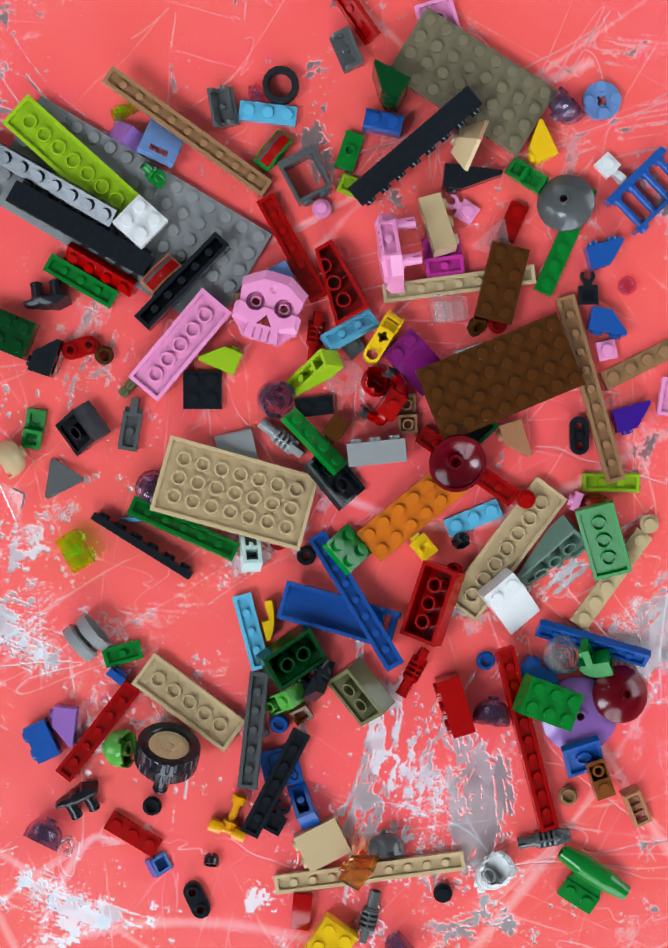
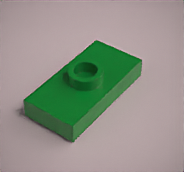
M346 130L334 165L335 168L353 173L365 137L364 135Z

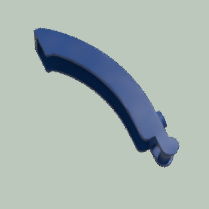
M287 580L276 618L370 644L339 593ZM368 602L382 626L386 614L391 616L387 634L392 641L398 618H401L402 612Z

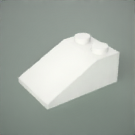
M508 568L503 569L477 591L511 635L540 611L524 585Z

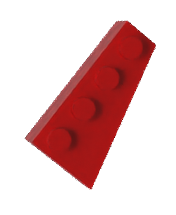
M330 239L315 248L336 326L371 308L334 240Z

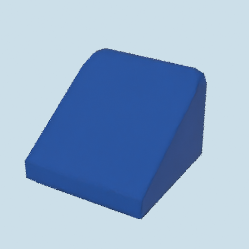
M165 851L145 860V864L153 878H158L173 868Z

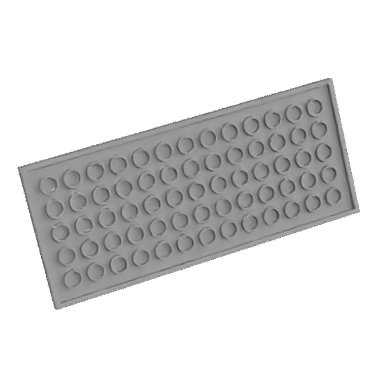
M41 96L37 102L168 220V223L145 246L152 251L151 255L155 257L149 270L168 253L183 265L214 232L230 245V249L173 308V310L181 314L203 288L228 309L233 302V293L239 292L242 287L243 276L249 275L272 234ZM16 137L11 148L57 173ZM147 162L150 166L155 165L157 170L165 174L166 181L161 190L154 187L146 179L145 172L140 169L142 163ZM0 166L1 207L68 246L72 241L138 280L136 284L138 289L153 297L140 284L141 276L9 204L6 198L16 180L22 183L25 179ZM34 185V187H33V189L36 190V191H38V192H39L40 189H41V188L37 187L36 185ZM50 194V199L54 201H57V199H59ZM69 204L67 205L66 208L72 211L74 210L73 206ZM87 214L84 215V218L88 220L92 218ZM103 223L101 224L100 227L106 230L108 229V226L104 225ZM114 224L112 227H110L118 232V237L122 239L125 238L126 235L122 233Z

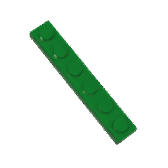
M592 189L595 196L597 191ZM581 227L573 231H558L533 288L534 291L548 297L552 296Z
M134 496L126 513L127 515L232 562L240 545L239 543L194 522L150 511V502Z

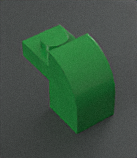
M588 638L580 639V647L578 648L579 670L593 678L613 676V660L609 649L593 651Z

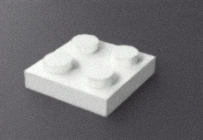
M139 194L112 222L142 250L168 223V220Z

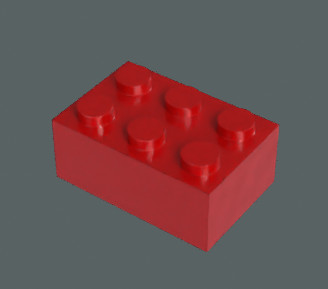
M457 671L434 677L436 683L432 684L436 696L441 698L438 704L442 715H446L447 718L444 720L448 735L452 734L455 739L475 733L476 729Z

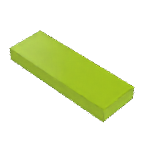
M582 473L581 492H640V473H624L626 479L606 484L603 473Z

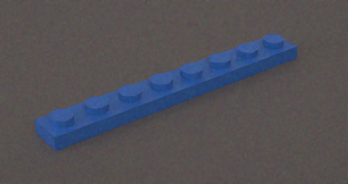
M323 530L308 539L385 670L389 672L404 663L352 574L350 573L346 576L322 547L330 539L326 531Z

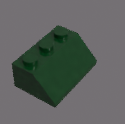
M375 59L373 62L372 79L379 102L384 109L397 112L408 91L410 77Z
M301 624L255 655L264 672L279 691H283L328 659L311 628Z

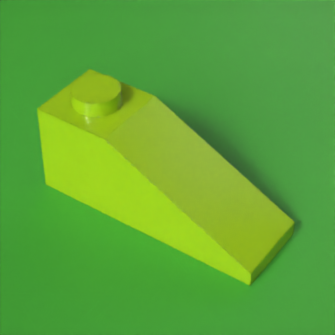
M319 349L286 381L292 397L299 396L338 373L344 367L338 351Z

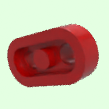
M84 336L65 342L62 345L61 352L68 360L80 359L94 355L95 350L100 346V342L94 336ZM87 342H92V348L88 349L86 347ZM69 347L74 348V352L71 354L68 353Z

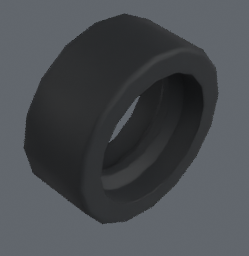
M275 66L264 75L262 81L263 93L271 103L286 105L295 99L298 94L299 84L294 71L285 66ZM280 74L286 75L292 82L291 91L283 97L275 96L269 88L270 80Z

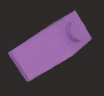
M56 704L53 709H50L49 720H52L51 726L68 747H73L76 744L80 706Z

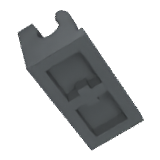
M349 25L332 33V37L329 40L344 74L364 66L363 57Z
M220 85L218 89L207 88L213 127L227 129L240 125L234 87Z

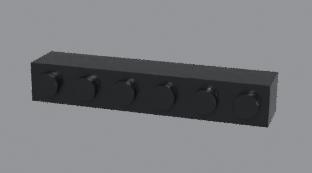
M214 232L134 317L149 331H152L230 249V245Z

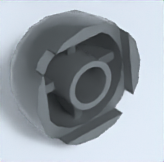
M389 829L378 831V835L372 837L369 841V860H381L383 858L406 855L404 841L398 834L390 833Z

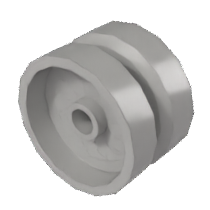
M83 613L76 619V625L70 624L62 630L70 646L87 662L92 661L98 656L97 650L104 651L111 645L103 629L86 613Z

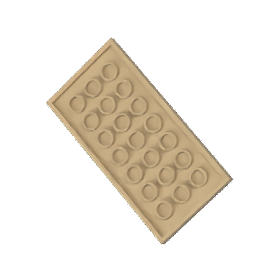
M170 435L149 510L300 551L317 484L308 473Z

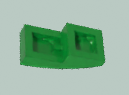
M514 157L505 171L508 177L536 195H539L549 180L547 176L534 170L531 165L517 157Z
M34 407L27 408L26 422L21 441L23 447L36 450L41 449L48 410Z

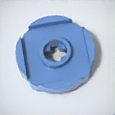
M600 80L591 84L582 96L584 113L595 121L611 119L618 112L622 97L614 85ZM597 97H604L606 105L601 104L599 106L597 104Z

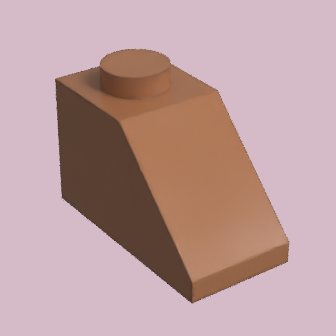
M521 419L499 425L498 430L495 431L499 442L502 441L503 445L526 457L533 456Z

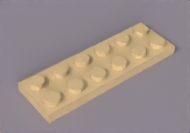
M155 652L131 683L223 752L244 725L245 718Z

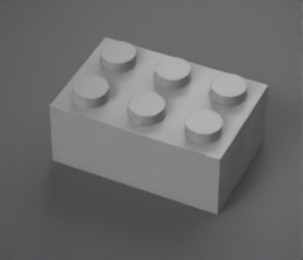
M400 435L388 436V440H381V437L369 438V442H362V439H352L350 444H346L348 467L407 461L405 438H400Z

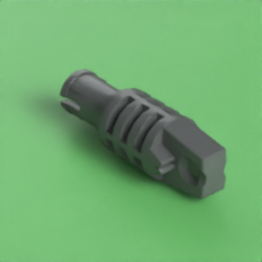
M555 828L544 833L536 831L530 836L517 837L519 850L535 846L541 849L571 841L568 828Z
M370 889L367 904L362 908L357 931H361L359 942L364 944L367 943L369 934L374 935L379 915L377 907L382 892L377 889Z

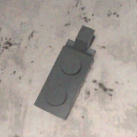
M131 398L130 407L126 406L125 411H123L117 449L134 452L138 450L143 420V409H139V398Z

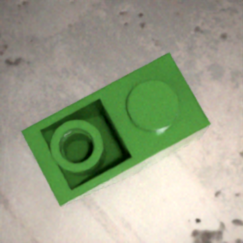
M301 682L293 683L283 691L278 690L268 696L266 709L271 716L293 709L305 701V699L301 698L305 691Z

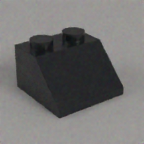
M89 400L72 409L55 425L77 457L111 432Z

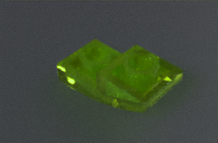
M130 103L129 106L121 104L115 106V109L110 110L114 121L125 119L140 111Z

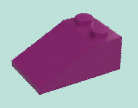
M410 328L383 354V357L423 397L424 393L415 370L441 360L425 341Z

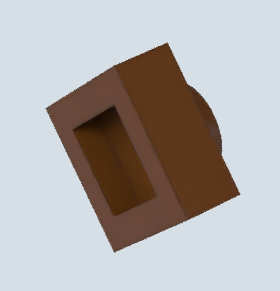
M305 701L295 708L288 710L289 715L297 726L314 718L312 710Z

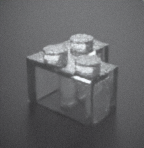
M461 293L451 294L450 298L449 296L444 297V294H435L427 302L430 325L470 319L467 296H462Z

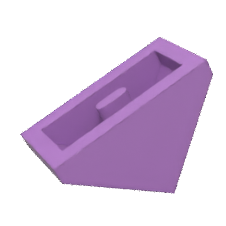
M117 120L108 136L136 152L143 133L132 125Z

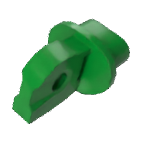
M147 162L142 163L140 169L145 172L146 179L154 187L161 190L166 181L165 174L157 170L155 165L150 166Z

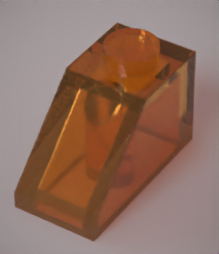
M351 855L347 862H342L338 870L341 872L338 880L359 891L374 872L379 856Z

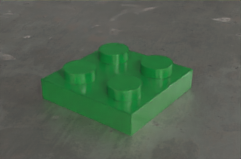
M348 523L322 545L346 576L372 553Z

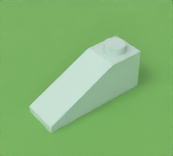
M239 535L241 573L260 572L263 563L261 541Z

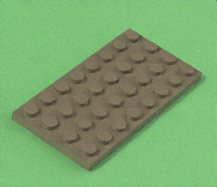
M428 7L390 66L410 77L408 89L440 109L466 86H469L482 102V105L480 106L481 111L473 118L469 115L464 120L466 122L465 125L468 126L488 120L489 123L483 136L515 157L557 92L549 84Z

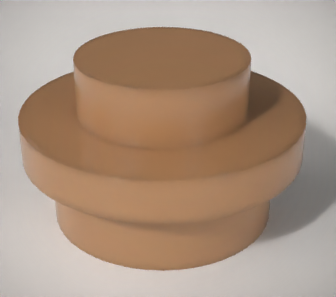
M571 786L562 787L558 793L559 801L567 806L574 804L578 797L576 790Z

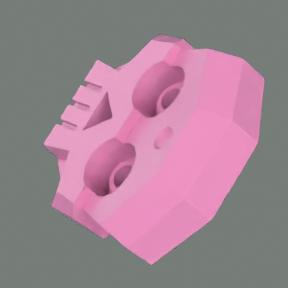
M393 213L378 215L374 224L381 276L386 289L395 294L404 292L403 269L405 266L422 264L421 251L410 254L401 253L398 237L399 230L416 228L415 217L397 219Z
M269 270L259 271L243 276L240 300L235 301L231 316L238 326L242 337L280 347L286 341L297 337L301 324L299 315L308 299V294L293 277ZM258 298L260 300V303L258 305H254L252 303L253 299ZM281 307H287L288 311L286 313H282L280 311ZM268 317L271 327L259 323Z

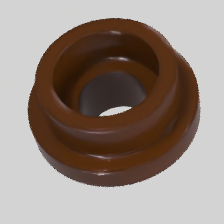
M102 345L95 350L94 357L98 363L106 365L113 360L114 353L110 347ZM101 352H107V357L101 358Z

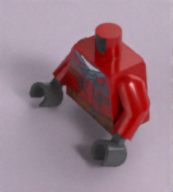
M386 365L388 367L387 373L382 371V375L392 381L386 393L381 397L373 411L364 405H360L363 408L360 413L356 412L362 419H367L378 426H383L387 422H393L408 399V383L397 374L396 369Z

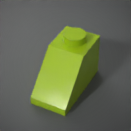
M230 345L229 348L224 346L201 355L198 360L235 376L243 354L239 353L241 349Z

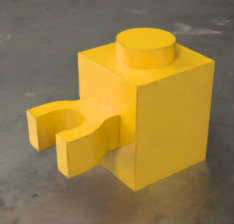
M417 532L410 538L411 542L408 543L422 561L428 560L438 551L424 532Z

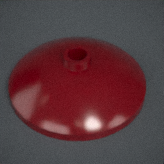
M453 435L443 439L435 446L429 458V472L432 479L439 487L450 492H462L472 488L481 480L486 469V455L483 448L476 440L465 435ZM454 457H457L456 462H451Z
M616 665L613 666V676L596 678L592 697L594 705L602 717L614 723H627L636 719L643 712L647 703V687L637 671L627 666ZM624 691L627 692L626 698L623 696Z

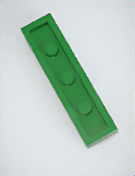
M53 253L42 269L109 309L119 294L115 289Z
M296 407L281 419L285 426L333 476L348 463Z

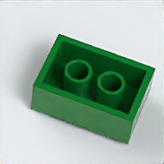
M525 673L512 710L571 732L584 695Z

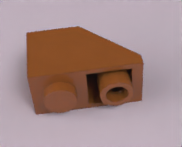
M604 758L586 763L588 779L595 798L600 801L616 795Z

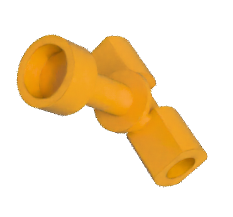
M233 793L230 800L233 805L228 818H223L222 821L211 817L207 830L220 834V832L229 834L231 839L243 843L246 833L240 831L241 827L237 826L238 823L235 819L240 806H245L247 797Z

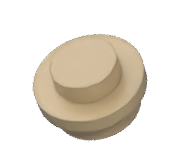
M647 514L640 519L639 526L643 532L653 533L658 529L659 522L654 515Z

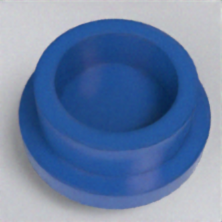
M482 651L476 657V664L482 670H490L495 664V657L489 651Z
M276 714L272 716L270 728L274 732L283 733L287 730L289 721L285 715Z

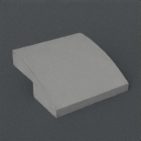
M251 428L214 436L216 448L258 459Z

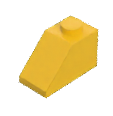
M543 118L535 126L527 148L528 152L526 153L529 162L534 163L535 167L555 158L559 154Z

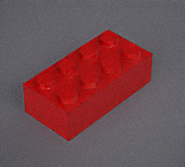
M423 560L399 633L432 647L442 646L466 573L432 560Z

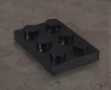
M315 456L302 466L338 511L343 509L366 489L347 465L334 476Z

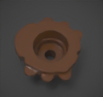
M472 317L466 329L470 336L476 337L485 331L489 321L479 317Z

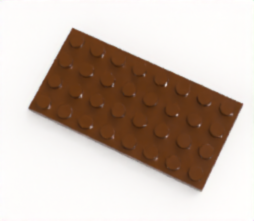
M557 312L415 370L442 439L453 435L468 434L586 384Z

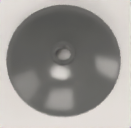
M568 174L557 176L548 181L537 199V210L542 221L551 229L561 232L573 231L583 226L590 219L595 207V196L590 185L581 177ZM562 197H567L565 202H561Z

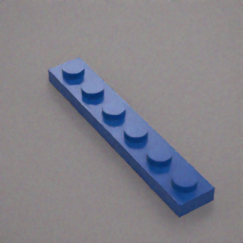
M540 619L535 629V636L575 648L580 647V639L588 638L593 651L609 649L613 659L645 667L651 657V650L545 619Z

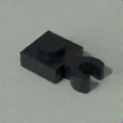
M594 271L590 272V279L584 278V272L579 274V279L583 285L577 286L578 306L599 304L598 285H592V281L595 278Z
M281 799L276 804V812L272 810L263 828L276 836L280 835L288 818L283 815L287 814L291 808V805L288 804L286 809H282L280 807Z

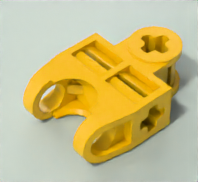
M391 309L387 311L379 324L380 326L364 350L363 359L368 364H375L379 361L392 338L397 334L405 321L404 317L401 319L392 313ZM380 336H384L385 340L381 341ZM374 350L377 353V358L369 359L367 352Z

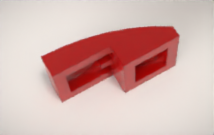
M293 893L290 929L309 931L313 893Z

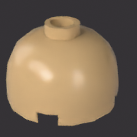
M3 440L0 442V463L6 474L11 473L7 475L10 480L24 470L26 465L24 457L27 454L22 445L18 447L13 441Z

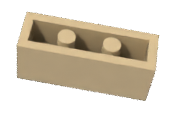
M441 192L418 198V208L433 256L438 257L456 252L459 239L457 233H453L452 230L454 224L451 215L448 216L446 211L448 209L446 198H442Z

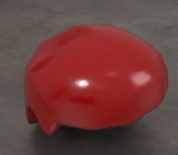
M375 366L368 367L361 377V387L368 395L380 397L388 390L389 379L384 378L382 375L383 370Z

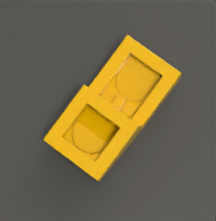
M268 599L264 602L269 618L262 621L267 641L271 640L274 630L275 610L273 599Z

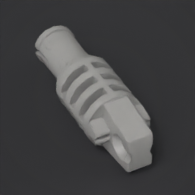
M263 418L257 426L270 436L271 442L288 455L293 453L300 458L305 451L298 446L300 442L283 428L275 427L266 418Z

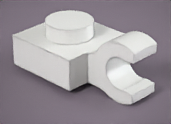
M609 152L593 166L606 180L611 176L619 185L627 179L626 175L618 170L621 164Z

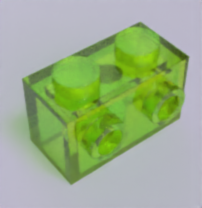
M78 528L54 540L73 574L96 562L95 557H97L93 548L87 546L85 534L82 530L79 531Z

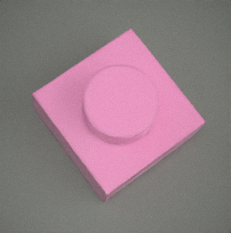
M614 339L594 343L598 362L618 358Z
M574 491L573 494L570 493L566 504H568L567 509L575 512V509L579 508L584 494Z

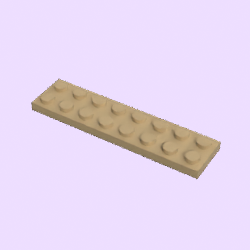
M537 476L527 488V490L535 494V504L531 508L524 509L516 502L464 572L466 575L455 607L475 622L488 607L477 591L503 569L508 568L514 572L568 500Z

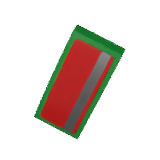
M278 129L254 158V163L269 172L277 162L281 161V155L293 144V139Z

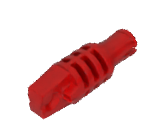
M314 311L313 320L308 321L306 344L309 347L307 361L323 346V342L320 339V335L325 332V322H322V311Z
M421 646L417 654L413 653L402 674L403 680L396 691L398 695L406 698L413 683L416 684L428 663L426 660L429 654L428 649Z

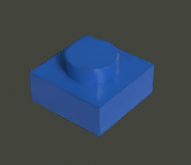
M112 666L106 673L107 676L119 685H122L128 678L125 675L126 671L119 666Z

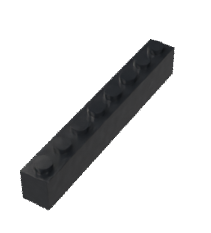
M466 86L349 186L348 190L362 206L365 204L367 206L371 205L376 200V194L380 191L384 194L392 187L389 183L394 179L399 181L406 175L404 171L409 166L413 169L421 162L419 158L423 154L427 156L436 149L434 146L439 141L445 142L451 136L450 131L454 128L458 131L466 124L464 120L469 115L473 118L481 111L480 106L482 102L470 87Z
M16 180L6 198L9 204L142 278L147 274L155 259L151 255V250L146 247L141 250L128 237L125 236L124 239L118 237V232L108 227L106 230L100 227L102 223L94 218L88 220L84 218L85 214L75 208L73 211L66 208L68 204L59 199L57 201L50 199L51 195L41 189L39 192L34 190V185L25 180L22 183Z

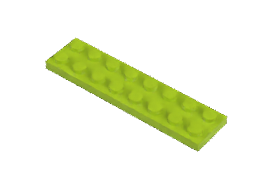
M27 94L2 122L60 176L119 208L117 216L139 195L30 95Z

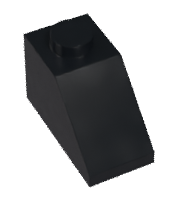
M56 339L33 351L26 361L27 370L53 378L64 341Z

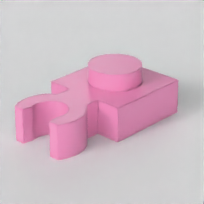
M451 194L450 197L454 199L455 203L453 205L447 203L448 209L456 210L453 216L470 226L480 209L466 199L462 203L459 202L458 197L455 194Z

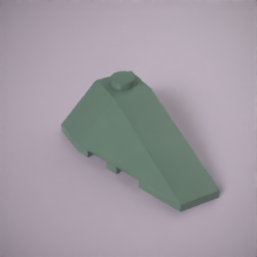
M564 514L556 519L547 529L517 574L520 582L529 586L546 576L548 570L557 566V568H560L565 560L570 557L575 559L586 550L580 528Z

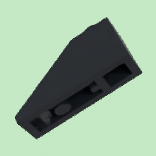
M445 163L441 189L449 194H457V191L461 192L500 178L503 170L470 166L468 171H465L461 165Z

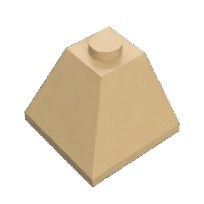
M488 120L461 127L459 134L455 133L450 144L453 145L451 154L465 171H468L488 126Z

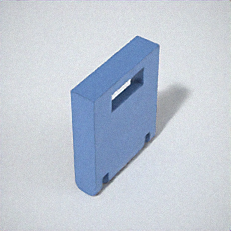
M150 118L136 152L172 168L183 141ZM150 144L168 152L166 157L148 149Z

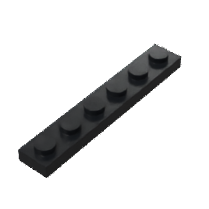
M100 511V513L94 512L91 516V520L187 580L193 575L194 572L191 571L192 567L183 561L181 564L175 561L176 557L167 551L165 554L159 551V546L155 543L143 541V536L139 533L127 531V526L123 523L111 521V516L103 511Z
M296 727L292 728L240 831L258 839L311 735Z

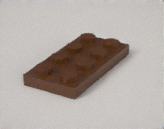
M492 241L474 317L512 325L530 253L529 249Z

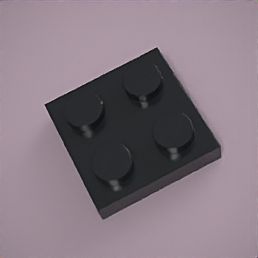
M184 371L183 409H222V371Z

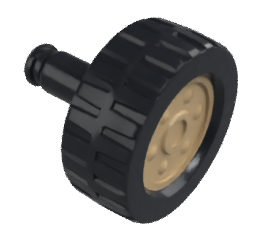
M171 722L155 723L146 727L139 734L135 747L134 762L143 776L154 781L153 791L157 794H164L167 792L169 784L184 782L194 774L200 758L201 745L197 736L182 725Z

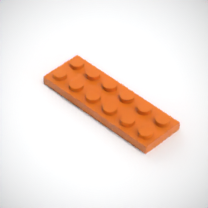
M429 472L358 530L356 534L381 562L468 490L462 492L446 491L434 482Z

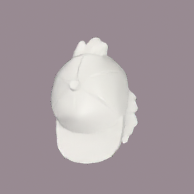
M492 851L488 856L484 857V860L476 869L474 887H477L478 893L483 894L485 890H497L502 886H506L510 879L514 878L516 868L511 857L503 851Z

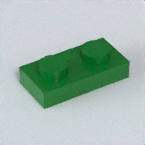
M140 639L107 647L102 651L106 668L144 658Z

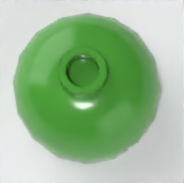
M119 729L111 732L102 744V753L107 762L114 767L129 768L134 763L132 756L135 753L137 741L135 734L130 733V729Z

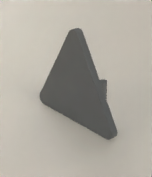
M53 458L50 460L45 497L50 499L83 482L84 478Z

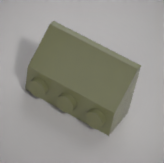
M361 657L342 668L330 678L328 683L329 687L361 727L382 716L395 703L390 693L384 688Z

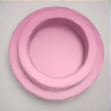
M318 199L312 205V212L317 218H326L331 212V205L325 199Z

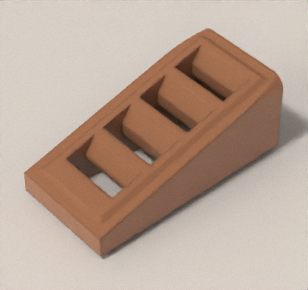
M632 784L619 791L635 829L653 821L637 784ZM645 813V816H642V817H640V818H638V819L635 818V817H637V816H639V815Z

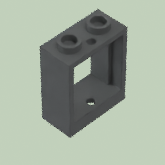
M312 145L277 162L278 168L299 207H307L314 203V199L318 197L324 198L331 194L333 185ZM311 158L325 186L300 198L287 171Z

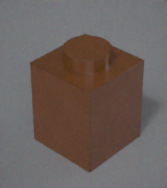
M334 413L322 431L325 435L324 438L331 444L334 441L338 443L350 423Z

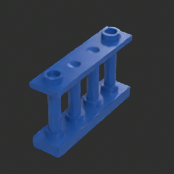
M662 146L603 202L607 208L612 204L617 206L637 226L632 232L633 235H636L638 232L644 233L650 227L648 223L668 204V192L650 174L651 171L649 170L654 164L659 166L668 176V164L662 156L667 151ZM639 178L645 179L665 200L658 208L636 187L637 184L635 182ZM625 191L631 193L651 213L644 221L623 202L621 195Z

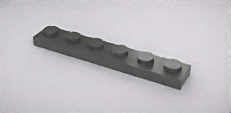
M250 671L237 784V788L258 790L270 679L266 673Z

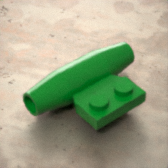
M564 845L559 851L557 858L573 874L565 878L558 888L557 894L588 915H590L600 900V891L624 900L629 894L631 887L612 870L589 855L567 845Z

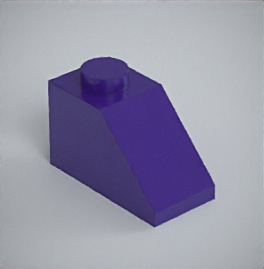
M650 400L609 411L615 433L621 432L622 436L633 433L632 429L639 426L649 408Z

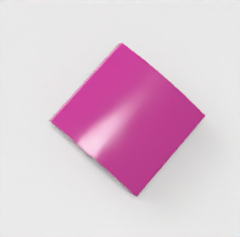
M457 234L459 244H457L456 252L438 257L433 256L428 238L421 239L427 278L465 273L460 234Z

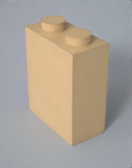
M335 814L320 820V824L301 830L293 836V847L296 852L300 851L302 858H300L305 869H309L310 873L352 852V847Z

